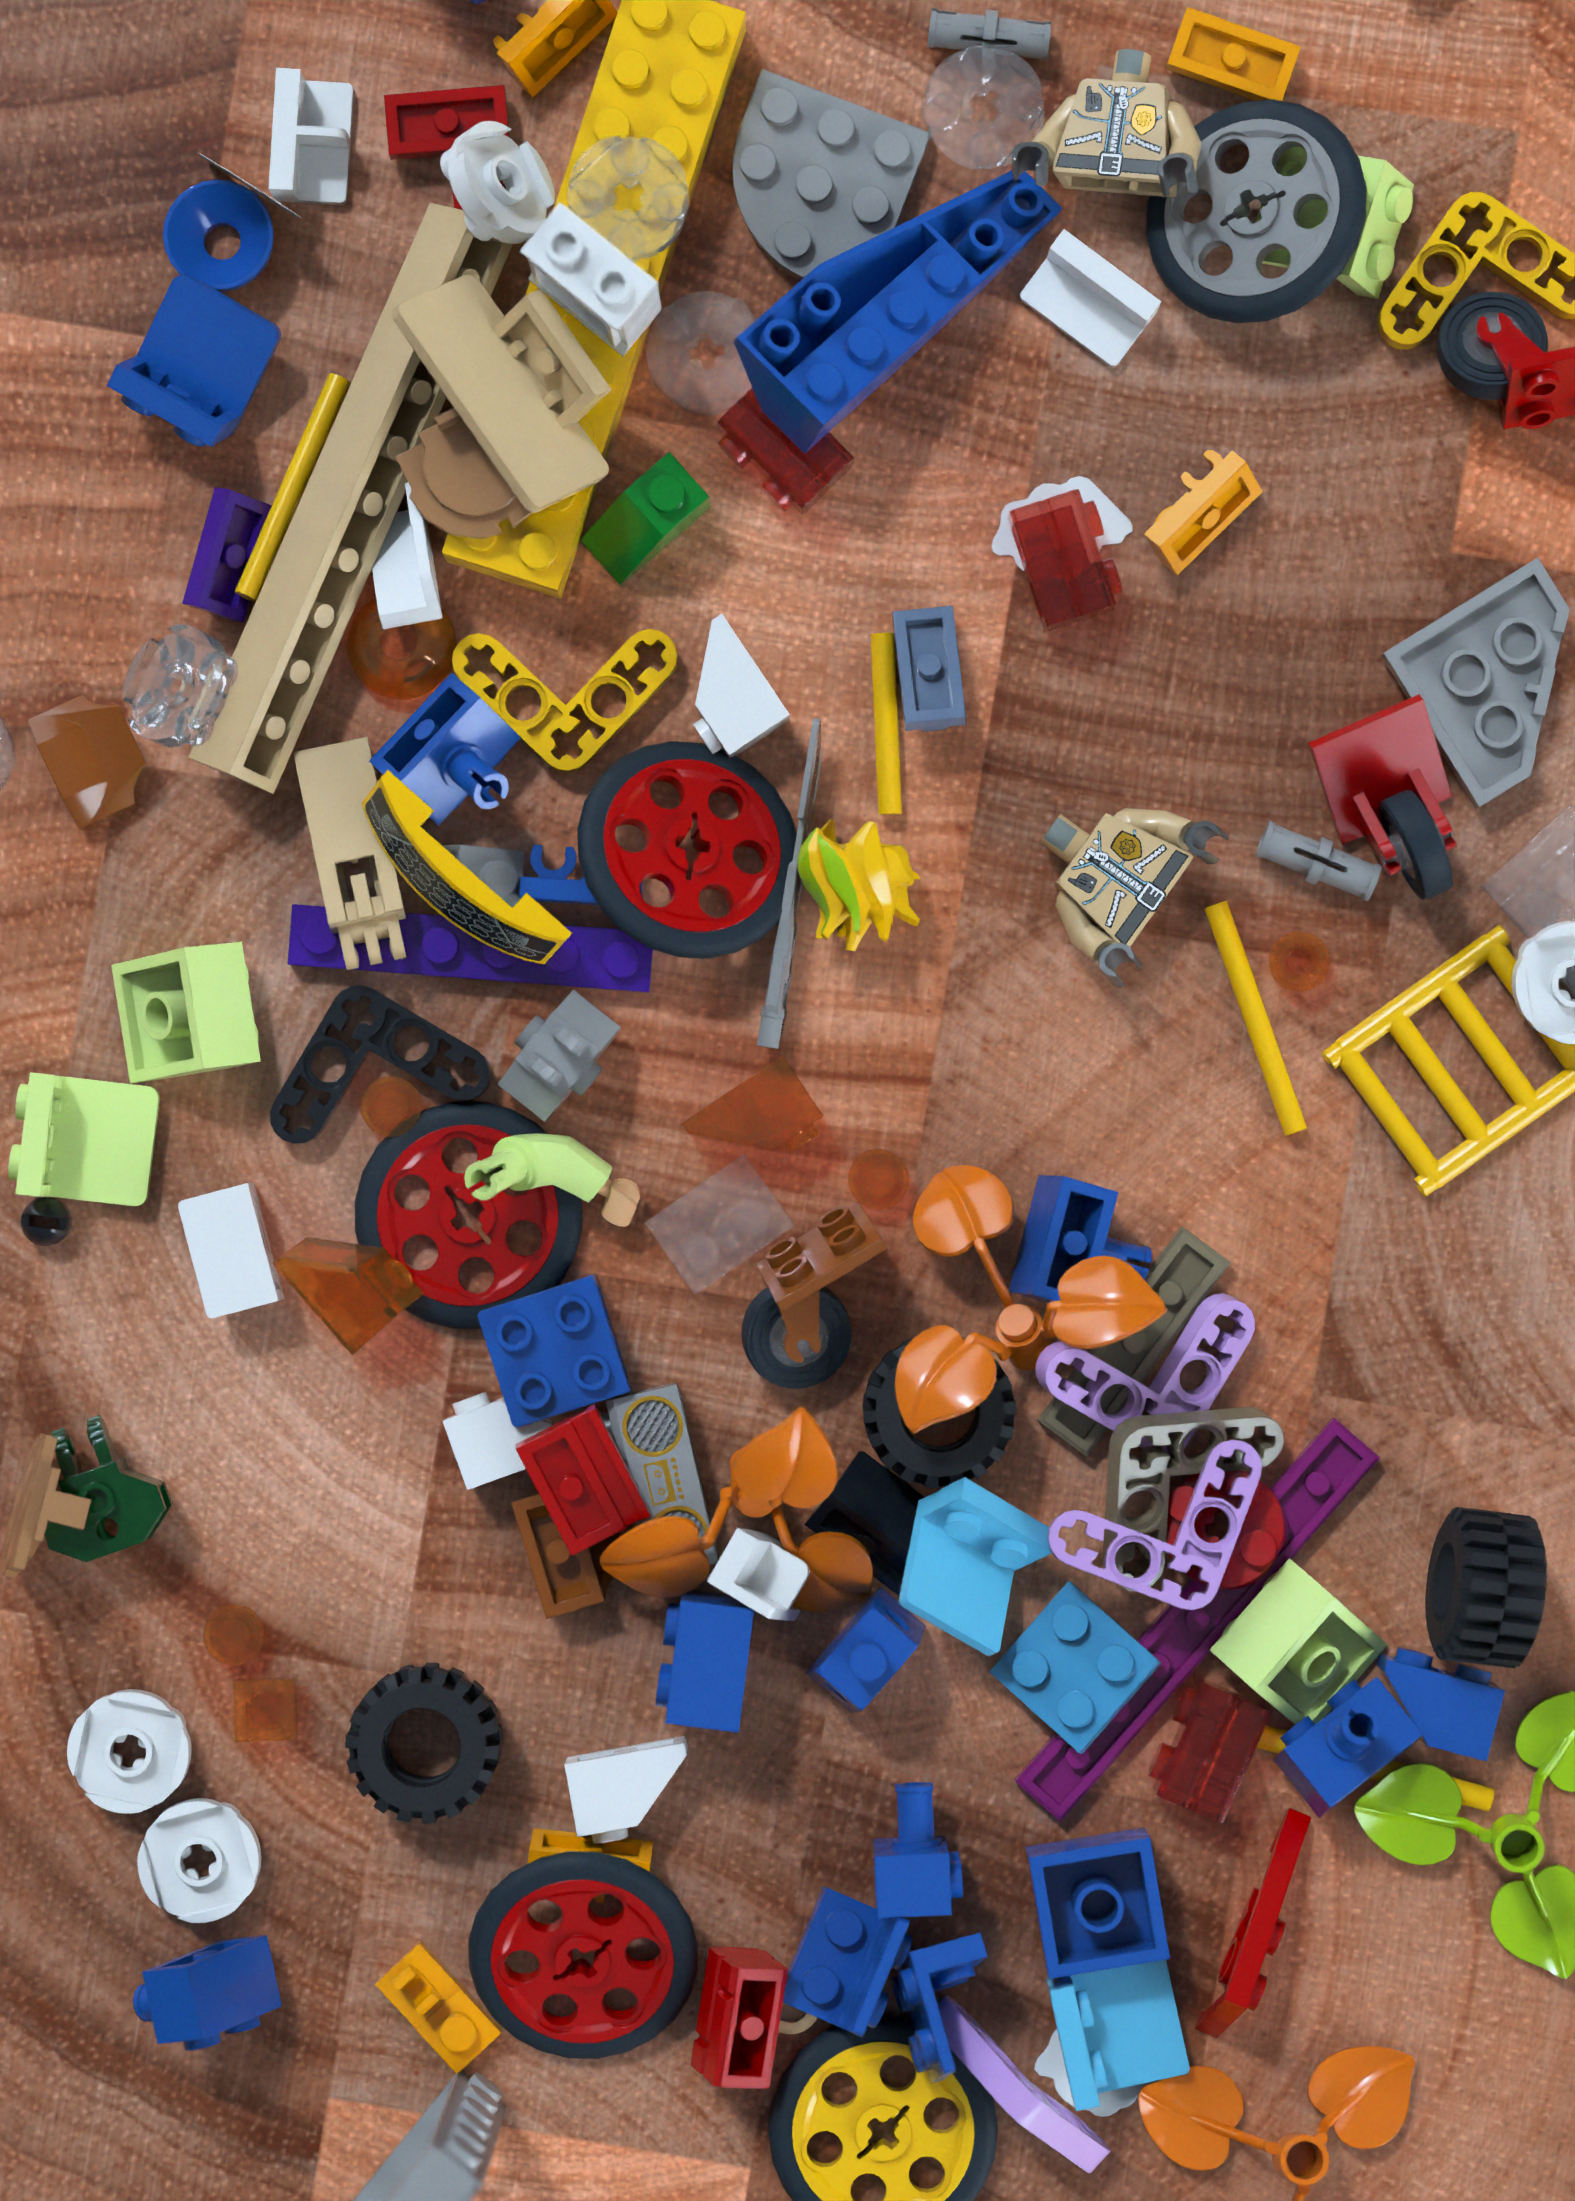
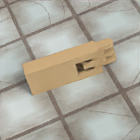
M368 737L293 752L328 924L332 934L339 933L346 969L359 968V956L354 945L365 942L370 965L383 963L378 940L389 937V947L394 960L407 958L399 920L406 919L396 868L378 843L361 804L377 783L375 767L369 762L372 758ZM369 857L376 896L370 897L365 873L350 876L355 901L350 902L342 863L352 861V864H356L359 859Z

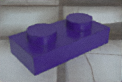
M214 488L182 604L226 620L243 623L249 600L237 595L235 589L272 505L230 489Z

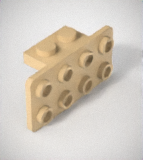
M467 274L403 301L393 310L392 318L506 480L513 493L528 511L539 512L601 481L609 473V466L578 421L612 389L541 289L525 295L504 316L481 282L475 276Z

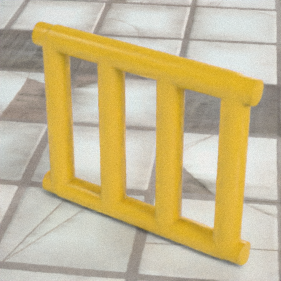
M1501 925L1480 936L1339 1037L1332 1045L1321 1052L1323 1059L1334 1069L1338 1066L1342 1068L1418 1174L1413 1180L1417 1190L1424 1197L1447 1184L1575 1092V1044L1561 1043L1538 1032L1564 1070L1535 1090L1458 983L1481 965L1488 962L1513 997L1511 982L1516 959L1506 947L1511 943V940L1508 937L1507 931ZM1437 997L1440 998L1515 1103L1513 1107L1487 1125L1409 1018ZM1388 1032L1391 1033L1467 1139L1439 1160L1432 1154L1360 1053Z

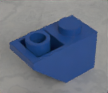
M1398 1647L1396 1657L1380 1653L1376 1665L1400 1706L1423 1733L1419 1739L1427 1746L1487 1762L1505 1694L1504 1689L1490 1682L1492 1672L1462 1663H1456L1454 1673L1431 1667L1433 1656Z

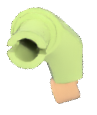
M537 1133L518 1134L503 1138L495 1145L490 1157L469 1165L464 1176L467 1189L481 1181L485 1183L484 1186L471 1193L479 1200H489L507 1188L514 1191H525L547 1185H555L588 1203L599 1193L605 1197L600 1208L602 1216L608 1222L621 1227H626L630 1224L640 1200V1190L636 1183L624 1178L611 1181L608 1179L612 1171L610 1164L572 1137Z

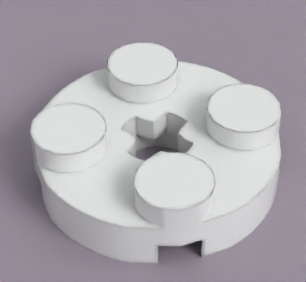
M494 121L480 122L457 137L452 147L442 154L440 166L443 174L450 181L453 192L465 212L466 226L476 238L481 241H488L494 237L504 243L519 244L530 239L546 220L547 208L555 204L554 186L548 169L538 152L527 141L518 146L511 138L504 135L512 129ZM499 181H503L506 189L501 185Z
M1563 921L1552 924L1540 930L1534 937L1527 939L1518 951V959L1513 967L1511 982L1515 1004L1520 1014L1528 1021L1530 1026L1536 1031L1566 1044H1575V999H1570L1567 990L1559 989L1558 981L1566 976V969L1568 967L1575 966V921Z
M119 1690L96 1700L76 1720L68 1740L67 1760L73 1777L76 1776L78 1784L86 1791L84 1794L94 1804L116 1813H139L163 1802L182 1783L191 1761V1738L187 1731L186 1720L183 1714L178 1709L172 1707L165 1699L144 1690ZM128 1734L138 1737V1745L146 1749L145 1759H136L132 1768L123 1766L122 1755L113 1752L115 1742H124Z
M195 1798L172 1805L155 1820L147 1830L138 1852L137 1865L139 1878L145 1893L159 1908L162 1906L168 1913L176 1915L178 1919L189 1923H207L219 1920L234 1912L252 1892L261 1869L262 1857L257 1834L250 1822L241 1815L239 1809L227 1802ZM202 1844L205 1851H213L216 1861L209 1865V1875L200 1877L196 1868L186 1869L183 1858H187L192 1854L191 1845Z

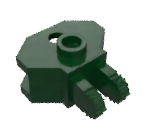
M100 1415L87 1419L88 1438L94 1447L100 1464L96 1468L82 1472L71 1435L64 1428L51 1432L52 1437L58 1438L55 1453L64 1479L58 1481L61 1492L91 1499L84 1530L47 1522L44 1536L50 1550L84 1562L126 1549L152 1538L173 1505L165 1481L128 1469L125 1458L118 1459L104 1419ZM106 1518H111L117 1523L118 1533L116 1536L106 1531Z

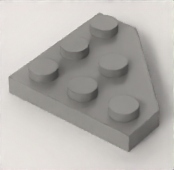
M1539 558L1534 559L1381 655L1407 699L1418 694L1424 699L1438 749L1476 809L1531 776L1540 727L1546 713L1556 668L1554 667L1570 610Z

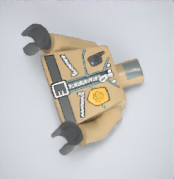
M1121 49L1116 51L1112 80L1083 79L1078 86L1077 93L1064 100L1031 142H1023L1013 149L1011 155L1012 179L1018 180L1021 173L1033 170L1035 171V185L1045 186L1049 179L1048 167L1053 164L1052 172L1064 189L1176 198L1177 183H1187L1189 194H1195L1199 190L1195 171L1201 150V140L1186 108L1173 100L1166 86L1158 83H1148L1151 55L1139 50Z
M1124 808L1114 816L1105 813L1091 834H1089L1060 814L1041 840L1040 844L1068 863V866L1054 886L1059 891L1055 906L1070 943L1093 963L1100 966L1113 986L1117 988L1125 986L1120 977L1115 973L1120 964L1132 962L1139 970L1142 969V963L1130 946L1193 860L1194 856L1187 851L1190 850L1207 864L1214 865L1219 861L1213 854L1205 851V844L1214 836H1221L1223 839L1229 840V835L1211 821L1194 822L1165 810Z

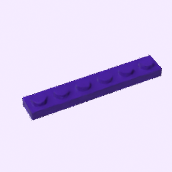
M292 904L288 965L347 970L339 933H331L325 907ZM405 913L406 919L399 920L407 958L394 960L389 947V937L378 940L383 963L370 965L366 942L355 944L354 946L359 956V968L351 969L356 971L650 993L653 949L626 935L620 929L564 925L572 934L543 965L525 961L494 949L468 935L441 915Z

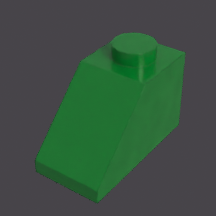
M669 451L625 489L580 540L621 586L711 508L710 497Z

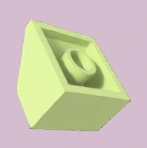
M242 942L184 947L111 965L130 1084L261 1062L258 1047V1029L254 1021L248 984L249 972L245 963Z
M1289 1558L1278 1572L1266 1580L1262 1590L1238 1618L1232 1620L1226 1626L1222 1636L1211 1647L1210 1651L1254 1691L1296 1725L1306 1716H1309L1315 1724L1323 1719L1331 1711L1330 1706L1326 1702L1354 1679L1357 1681L1388 1644Z

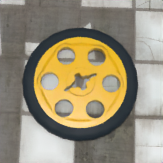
M882 2015L875 2028L867 2026L862 2037L835 2026L822 2032L802 2048L781 2076L771 2102L768 2127L772 2163L785 2192L793 2201H856L852 2197L851 2186L858 2176L865 2173L875 2174L884 2181L886 2192L880 2201H973L984 2187L995 2159L998 2125L994 2098L951 2049L956 2071L943 2081L931 2084L927 2071L918 2073L915 2068V2075L908 2085L901 2088L887 2085L880 2075V2068L887 2058L894 2055H902L913 2063L908 2043V2037L915 2035V2028L911 2018ZM832 2073H847L855 2080L857 2091L849 2102L840 2105L833 2104L823 2095L822 2083ZM944 2097L956 2104L959 2115L953 2126L948 2129L937 2130L926 2123L923 2113L930 2101L935 2098ZM905 2105H908L897 2116V2122L893 2127L897 2139L890 2143L882 2138L876 2144L872 2142L869 2145V2139L872 2136V2127L869 2122L874 2118L882 2123L886 2122L890 2117L894 2119ZM828 2131L839 2137L843 2148L836 2160L830 2163H820L810 2157L807 2151L808 2141L818 2132ZM867 2147L866 2151L859 2156L858 2154L860 2153V2151H863ZM926 2156L935 2158L944 2167V2176L941 2182L929 2189L919 2188L913 2184L909 2177V2170L913 2162Z

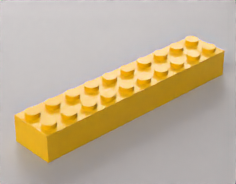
M621 0L554 206L555 209L559 203H562L658 282L659 296L746 33L745 11L711 0ZM531 281L526 295L539 290ZM546 295L612 389L578 421L603 458L607 460L650 325L622 357ZM599 482L539 512H532L529 517L515 528H513L509 518L498 523L502 532L501 535L480 540L447 534L442 554L448 563L561 599Z

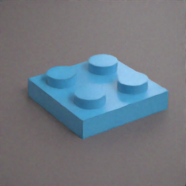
M1068 1581L989 1672L1078 1753L1083 1754L1162 1662L1077 1586Z

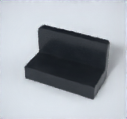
M859 1451L837 1481L832 1493L819 1503L804 1525L816 1534L821 1532H840L857 1539L870 1554L873 1567L872 1576L900 1596L918 1500L924 1498V1496L866 1452Z

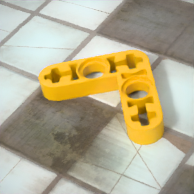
M1469 192L1460 196L1453 203L1389 295L1377 316V330L1386 344L1396 349H1411L1418 346L1431 332L1478 263H1481L1554 315L1563 319H1575V300L1569 304L1561 298L1565 289L1560 283L1551 277L1546 282L1544 288L1535 283L1548 269L1552 258L1561 263L1553 274L1565 282H1570L1575 277V254L1492 196L1483 192ZM1476 208H1479L1486 214L1482 223L1489 230L1486 233L1483 230L1477 229L1462 248L1473 253V257L1468 259L1457 245L1440 240V236L1445 233L1448 239L1453 242L1465 224V219L1459 212L1462 210L1467 214H1471ZM1527 240L1537 247L1540 261L1534 270L1521 272L1509 264L1507 249L1512 242ZM1433 255L1448 257L1456 268L1454 282L1445 287H1436L1430 284L1423 274V264L1428 257ZM1410 282L1422 296L1438 301L1439 306L1434 309L1431 303L1426 300L1414 319L1416 325L1421 327L1420 330L1417 332L1414 329L1408 328L1402 335L1393 329L1397 319L1390 311L1394 309L1398 312H1403L1417 294V292L1405 288Z
M653 629L638 631L621 646L565 705L498 640L490 635L480 633L468 635L459 641L452 657L453 669L458 678L488 704L550 767L564 773L577 772L587 766L671 678L676 670L678 661L675 644L668 635ZM659 643L665 648L661 654V659L665 666L659 672L652 667L645 669L637 678V682L646 686V689L640 695H636L630 683L620 675L613 673V671L620 664H623L629 674L640 661L636 651L637 647L644 644L651 649ZM488 647L492 649L495 653L491 656L490 662L503 677L510 666L518 672L517 675L502 684L495 699H491L485 693L495 686L493 681L480 671L476 672L472 677L465 672L470 666V662L465 655L472 648L480 653L484 652ZM607 684L616 685L621 688L627 699L623 712L613 718L599 716L595 713L591 704L594 692L599 687ZM523 686L531 687L537 691L541 699V706L537 715L524 721L512 717L508 713L506 706L509 694L516 688ZM579 707H582L590 722L604 729L605 732L598 739H594L591 731L588 729L577 743L582 751L581 755L574 759L566 754L559 760L553 756L557 749L553 736L558 731L567 736L572 734L580 726L581 721L571 715Z

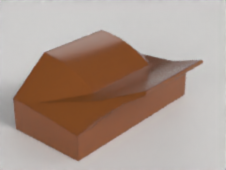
M81 695L28 720L41 756L62 800L80 830L88 829L137 805L134 799V786L146 761L118 704L93 703L86 696Z
M539 1493L512 1501L511 1504L546 1619L605 1602L607 1587L613 1576L602 1568L600 1556L612 1542L620 1537L619 1533L571 1556Z

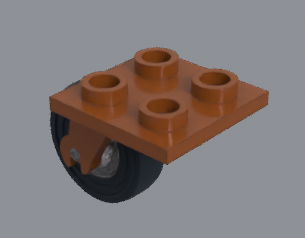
M859 1202L849 1208L847 1206H839L828 1211L818 1220L817 1227L797 1239L795 1237H788L778 1241L766 1251L764 1259L755 1263L767 1287L752 1300L745 1312L741 1331L742 1344L753 1368L764 1379L775 1385L791 1389L817 1385L831 1377L841 1367L848 1355L852 1336L850 1319L839 1298L825 1286L888 1249Z

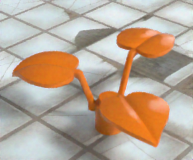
M958 1165L945 1168L941 1173L935 1174L917 1201L913 1214L915 1234L928 1251L939 1256H957L966 1252L973 1245L975 1246L1005 1308L1001 1312L995 1326L996 1335L1000 1342L977 1332L970 1333L963 1340L955 1329L946 1325L934 1326L914 1337L900 1356L895 1376L896 1399L902 1418L910 1432L915 1434L934 1423L958 1417L978 1406L988 1397L996 1382L997 1367L990 1351L996 1353L1001 1361L1009 1359L1018 1369L1034 1370L1036 1369V1362L1040 1353L1047 1346L1054 1343L1053 1338L1057 1337L1063 1344L1078 1349H1091L1114 1343L1139 1332L1160 1318L1167 1311L1163 1300L1153 1291L1141 1275L1125 1261L1111 1256H1095L1080 1261L1063 1274L1058 1283V1293L1061 1300L1048 1303L1044 1320L1034 1307L1015 1304L984 1239L993 1238L1005 1233L1013 1223L1014 1206L1008 1189L995 1175L979 1167Z
M799 1407L782 1423L757 1436L732 1455L729 1462L731 1486L720 1490V1502L704 1536L699 1538L697 1525L688 1518L677 1516L661 1517L642 1523L612 1542L600 1556V1564L607 1573L638 1592L663 1598L688 1593L697 1588L708 1576L710 1562L704 1550L710 1549L715 1544L730 1506L735 1505L741 1513L748 1517L758 1518L771 1513L783 1549L805 1561L809 1566V1576L794 1601L793 1607L811 1612H831L848 1608L863 1601L868 1594H871L873 1575L870 1554L857 1539L840 1532H821L805 1539L800 1547L792 1540L782 1511V1501L797 1508L813 1507L832 1493L837 1482V1464L831 1444L818 1423L803 1407Z
M1380 2046L1347 2048L1326 2057L1311 2074L1307 2086L1309 2101L1319 2112L1326 2116L1318 2123L1313 2136L1293 2132L1281 2137L1277 2143L1234 2128L1243 2115V2098L1233 2079L1216 2068L1190 2066L1187 2074L1157 2080L1145 2085L1138 2093V2107L1143 2125L1150 2138L1163 2154L1180 2166L1201 2171L1218 2168L1225 2162L1228 2156L1230 2139L1272 2154V2162L1277 2173L1285 2180L1296 2185L1291 2201H1304L1305 2196L1310 2192V2185L1320 2181L1328 2170L1329 2154L1324 2144L1328 2140L1327 2132L1332 2125L1339 2140L1350 2147L1358 2149H1374L1385 2145L1399 2132L1405 2122L1409 2109L1415 2059L1404 2052Z

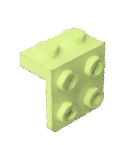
M1292 147L1281 154L1277 166L1279 174L1292 176L1299 173L1307 161L1306 150L1301 147ZM1358 156L1366 183V217L1358 245L1344 270L1336 279L1358 296L1378 299L1383 282L1390 276L1394 267V247L1401 225L1408 219L1412 210V190L1414 184L1386 160ZM1315 199L1305 203L1298 215L1300 227L1311 229L1321 225L1328 213L1326 201ZM1262 203L1260 205V209L1255 223L1262 219L1260 215V210L1264 207ZM1285 249L1273 250L1266 255L1262 264L1289 268L1291 262L1290 253Z
M30 1072L29 1083L20 1084L18 1088L15 1106L16 1120L24 1121L21 1145L13 1144L8 1164L9 1180L17 1181L15 1194L58 1197L126 1206L143 1205L149 1196L160 1103L158 1091L150 1086Z

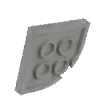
M762 69L741 122L733 154L734 193L742 218L753 240L778 267L796 279L802 280L819 264L897 227L929 143L931 133Z

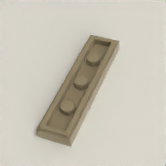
M1180 1226L1151 1265L1145 1278L1146 1283L1163 1300L1167 1311L1139 1332L1114 1343L1091 1348L1088 1352L1142 1383L1231 1262L1183 1226ZM1076 1369L1068 1377V1379L1084 1389L1090 1378ZM1114 1384L1103 1392L1100 1399V1407L1103 1413L1115 1414L1122 1410L1128 1399V1391L1125 1385ZM1056 1397L1052 1398L1037 1418L1039 1422L1086 1457L1107 1430V1427Z

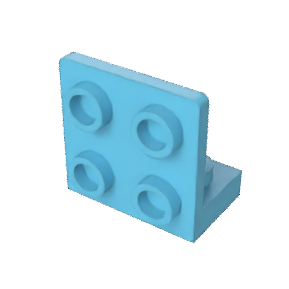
M966 1477L918 1500L899 1596L900 1605L987 1656L999 1652L1014 1571L1052 1553L1047 1542L1049 1527Z
M1166 1960L1052 1979L1046 1978L1071 2096L1076 2111L1100 2106L1098 2093L1180 2076L1189 2072L1190 2066Z

